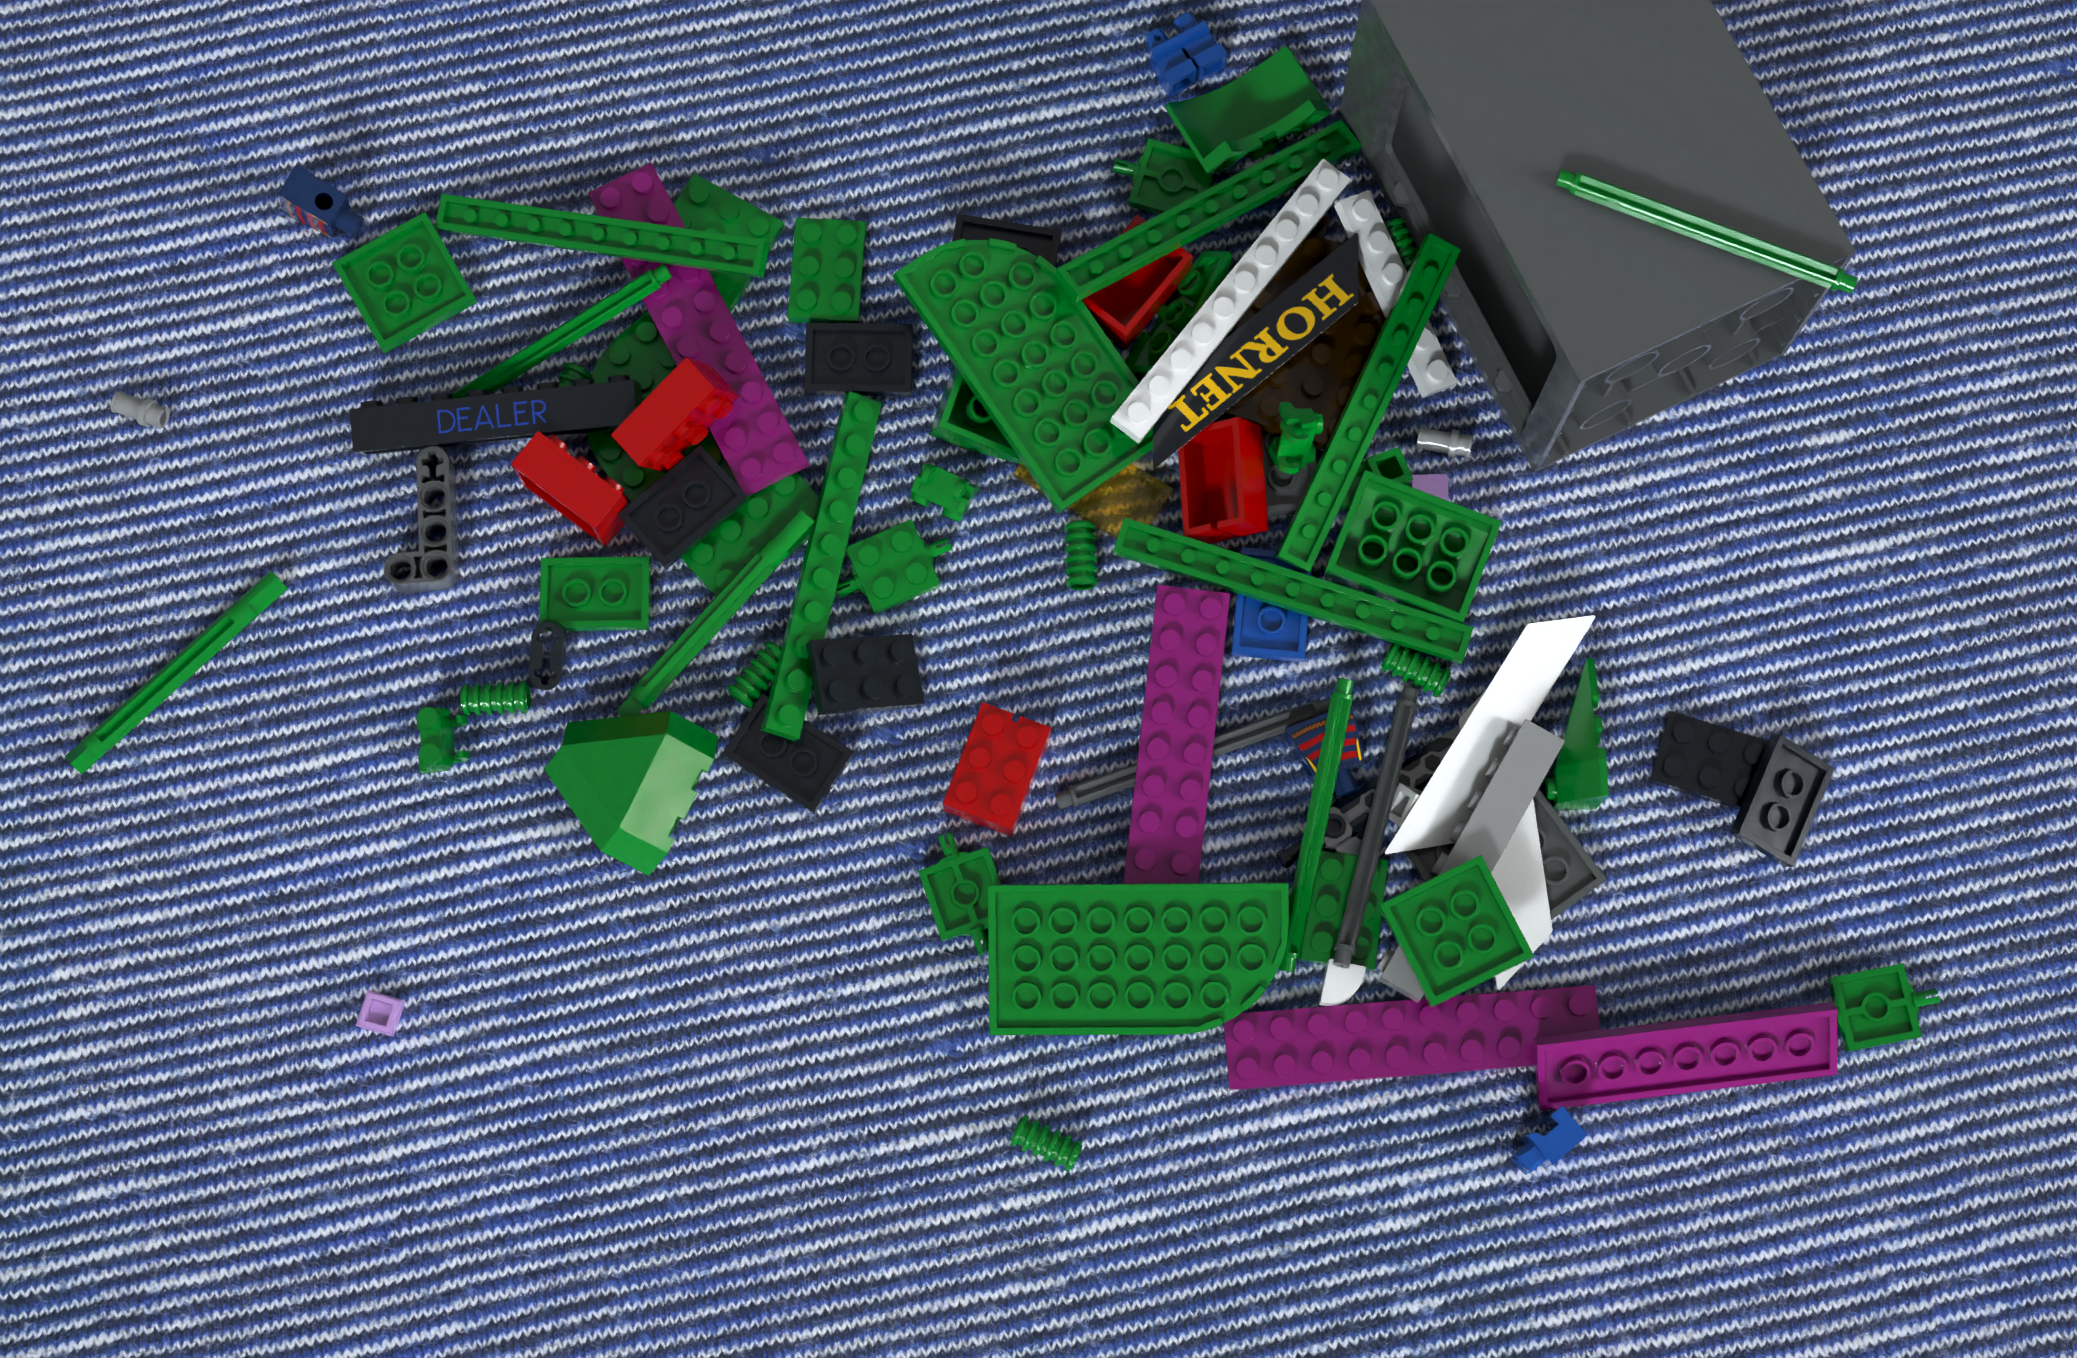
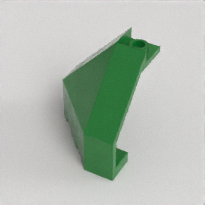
M672 711L567 722L562 745L545 766L544 770L600 851L649 876L667 855L674 841L669 836L674 831L678 821L685 819L698 793L694 791V787L699 780L700 774L702 772L708 773L714 761L718 736Z

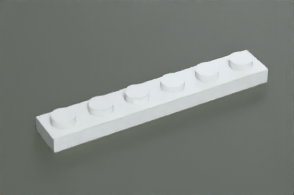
M1367 190L1338 201L1334 207L1348 237L1350 238L1355 233L1358 234V259L1383 314L1387 318L1407 276V272L1370 191ZM1428 319L1407 364L1422 398L1450 388L1458 383Z

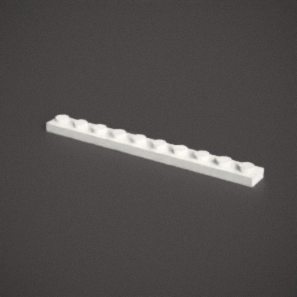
M1325 159L1319 162L1115 412L1110 420L1113 425L1138 444L1141 442L1351 181L1349 177Z

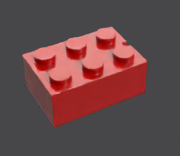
M1136 215L1121 234L1146 221ZM1180 247L1082 299V301L1106 336L1126 350L1178 288V284L1192 267L1193 256Z
M686 357L616 428L611 436L639 466L662 472L669 471L684 458L682 454L691 445L698 444L707 436L709 432L707 428L716 419L720 420L730 413L734 407L732 403L739 395L711 365Z
M1240 417L1209 424L1178 450L1184 536L1213 544L1234 539V535L1243 537L1268 531L1261 426Z
M537 431L510 464L522 485L604 547H607L625 525L617 515L628 506L629 499L623 494L624 488L609 476L605 480L600 478L594 472L596 470L595 466L581 455L577 459L572 457L566 451L568 449L567 445L553 434L547 438Z
M982 702L942 803L944 812L1013 837L1050 742L1051 727L1021 716L1018 723L1014 722L1013 713Z

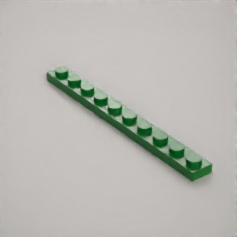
M1339 120L1058 267L1055 276L1076 303L1303 183L1322 159L1335 166L1358 154L1362 145L1345 123Z
M441 194L435 224L436 229L444 232L759 278L764 276L770 242L764 239Z
M1431 233L1425 235L1274 557L1305 573L1311 571L1461 249Z
M851 391L844 394L815 510L814 523L811 527L761 727L762 731L793 741L800 739L813 686L806 644L811 640H823L825 637L882 404Z
M1125 517L1113 550V555L1458 664L1463 663L1474 628Z

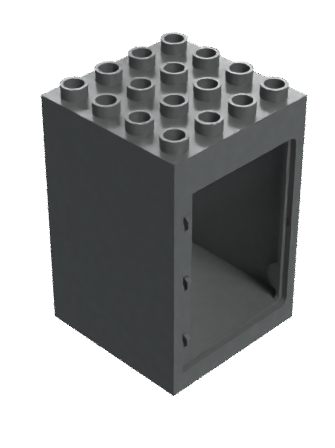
M1711 0L1362 1L1348 71L1345 76L1346 80L1339 115L1362 146L1359 152L1395 218H1404L1406 222L1404 228H1409L1411 232L1409 237L1415 239L1414 247L1420 248L1425 235L1431 233L1461 249L1439 299L1534 473L1784 355L1830 290L1582 197L1569 193L1570 190L1556 185L1561 169L1576 174L1577 171L1591 177L1842 269L1846 267L1855 254L1854 247Z

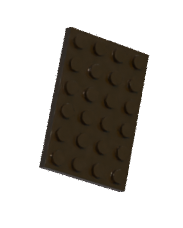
M1266 220L1262 232L1270 224L1271 220ZM1309 233L1235 325L1234 332L1342 245V243ZM1359 259V302L1221 414L1220 417L1226 419L1240 417L1260 425L1261 430L1281 436L1282 431L1279 426L1283 418L1278 410L1280 402H1290L1298 409L1311 408L1314 413L1319 412L1322 414L1324 423L1322 433L1315 434L1313 444L1315 447L1325 450L1386 320Z

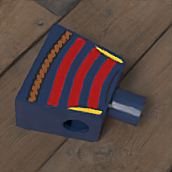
M295 165L278 193L285 215L328 237L333 238L339 229L355 237L364 223L363 217L350 211L351 208L346 194L298 165Z
M1352 705L1334 789L1337 798L1350 795L1358 790L1351 772L1361 768L1364 763V755ZM1328 712L1288 727L1284 733L1286 743L1312 784H1314Z

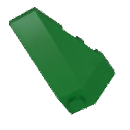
M1203 251L1178 284L1179 294L1168 307L1162 305L1156 313L1160 319L1148 334L1143 331L1137 338L1125 362L1137 380L1142 381L1229 274L1232 254L1228 251Z
M1587 658L1580 668L1561 738L1565 742L1553 762L1550 778L1545 779V797L1547 800H1551L1554 810L1597 809L1609 796L1606 750L1597 746L1600 744L1603 729L1602 718L1593 713V709L1598 707L1599 702L1594 658Z

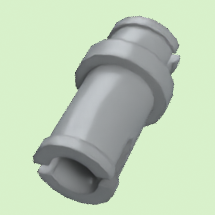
M117 391L110 403V409L113 413H119L135 419L139 425L144 427L152 425L158 429L164 428L170 417L169 408L159 406L156 400L151 398L143 400L126 394L123 391Z
M1420 427L1416 450L1422 449L1446 453L1448 458H1455V455L1470 458L1473 435L1459 434L1460 430L1454 429L1450 433Z

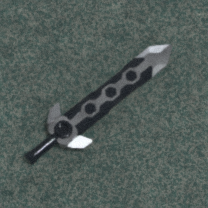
M1458 725L1423 747L1420 752L1404 761L1397 787L1399 783H1402L1420 791L1424 790L1458 736L1460 726ZM1378 777L1330 808L1323 842L1324 848L1328 850L1334 849L1335 853L1359 855L1362 840L1357 837L1352 838L1351 836L1357 835L1366 828ZM1302 839L1287 849H1282L1276 853L1277 859L1284 868L1287 869L1298 859Z

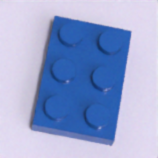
M1241 547L1240 554L1312 576V569L1310 572L1305 573L1274 557L1277 550ZM1237 594L1231 656L1304 662L1308 616Z

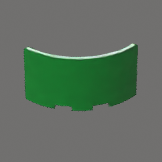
M1286 46L1279 49L1254 69L1214 91L1188 100L1169 102L1165 105V109L1206 173H1218L1235 169L1237 166L1236 162L1248 156L1252 161L1260 159L1276 150L1274 143L1291 133L1295 138L1299 137L1332 112L1291 48Z

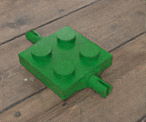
M1148 138L1144 153L1137 163L1116 158L1113 167L1114 173L1133 177V188L1128 206L1157 215L1215 186L1211 185L1212 173H1206L1192 150Z
M910 519L846 547V552L853 565V577L838 583L836 592L841 599V597L860 590L868 599L873 613L876 615L941 587L933 568V558L952 551V547L947 536L927 545L919 537L913 521Z
M947 833L946 837L950 848L947 847L944 835L937 838L945 858L941 859L936 865L919 870L918 873L942 942L959 936H972L977 955L982 956L985 954L980 942L981 940L983 941L986 953H989L988 936L986 930H988V885L1001 883L988 847L971 853H959L953 833Z
M1904 963L1827 979L1832 1002L1837 1007V1028L1841 1033L1845 1053L1921 1038L1922 1033L1918 1022L1919 1007L1940 1003L1939 996L1924 998L1939 994L1936 988L1919 992L1914 991L1908 982Z

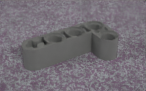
M429 446L420 451L416 461L419 551L393 554L384 563L383 570L386 578L401 593L447 590L452 588L459 578L456 471L453 462L442 448ZM436 462H441V464L437 465L436 467V476L440 481H436L435 475L430 470L435 468ZM437 495L445 496V500L440 506H429L433 497ZM436 530H446V535L441 541H430L432 534ZM438 564L448 565L446 572L442 576H432V570ZM405 566L411 567V573L408 577L402 580L396 579V573L399 569Z

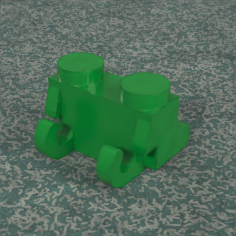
M1280 402L1278 410L1283 419L1279 427L1282 433L1281 437H1275L1273 443H1269L1268 452L1280 471L1286 474H1296L1300 468H1306L1307 463L1314 462L1315 446L1313 439L1315 434H1321L1323 431V417L1319 412L1314 413L1311 408L1298 409L1290 402Z
M928 462L923 464L919 475L916 476L909 498L924 506H929L931 502L944 507L941 512L944 516L961 522L980 487L971 484V481L965 478L963 479L940 468L934 463Z
M425 707L419 710L418 715H416L417 730H420L421 748L418 754L419 773L428 774L449 771L453 764L470 760V752L457 751L455 755L454 728L468 725L467 716L456 715L455 719H449L451 717L450 710L441 707Z

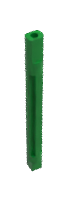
M800 510L775 539L770 537L628 692L630 696L616 710L620 716L637 715L643 708L648 709L790 555L788 550L814 523L805 512Z
M270 570L65 756L69 763L83 774L288 588Z

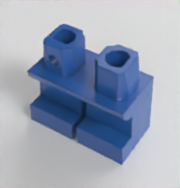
M1186 12L1174 20L1173 27L1178 35L1168 39L1162 27L1146 34L1145 42L1150 52L1149 64L1168 98L1196 84V79L1200 82L1226 68V50L1220 42L1216 43L1210 34L1206 21L1204 20L1199 23L1190 12Z
M1564 1106L1553 1110L1543 1119L1550 1128L1543 1135L1535 1132L1520 1138L1525 1145L1510 1158L1524 1175L1531 1173L1541 1164L1544 1168L1554 1165L1588 1136Z

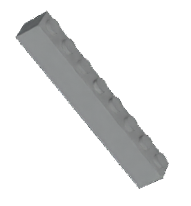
M1525 719L1520 728L1513 725L1503 742L1505 746L1509 747L1504 758L1495 757L1485 775L1491 779L1485 791L1478 788L1467 807L1473 811L1467 824L1461 820L1459 821L1449 839L1455 843L1449 856L1443 852L1441 853L1431 872L1439 876L1482 855L1488 869L1492 873L1565 740ZM1399 945L1395 952L1387 949L1377 967L1378 970L1383 972L1379 981L1418 1003L1424 993Z

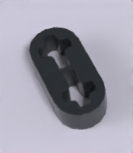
M555 620L541 622L533 630L531 636L529 679L536 688L541 690H551L556 687L564 676L567 633L564 626ZM548 627L552 628L553 635L559 637V640L551 644L550 652H546V640L540 638V634L545 633ZM545 658H550L549 668L551 671L556 672V676H552L548 682L544 681L543 675L537 674V670L544 667Z

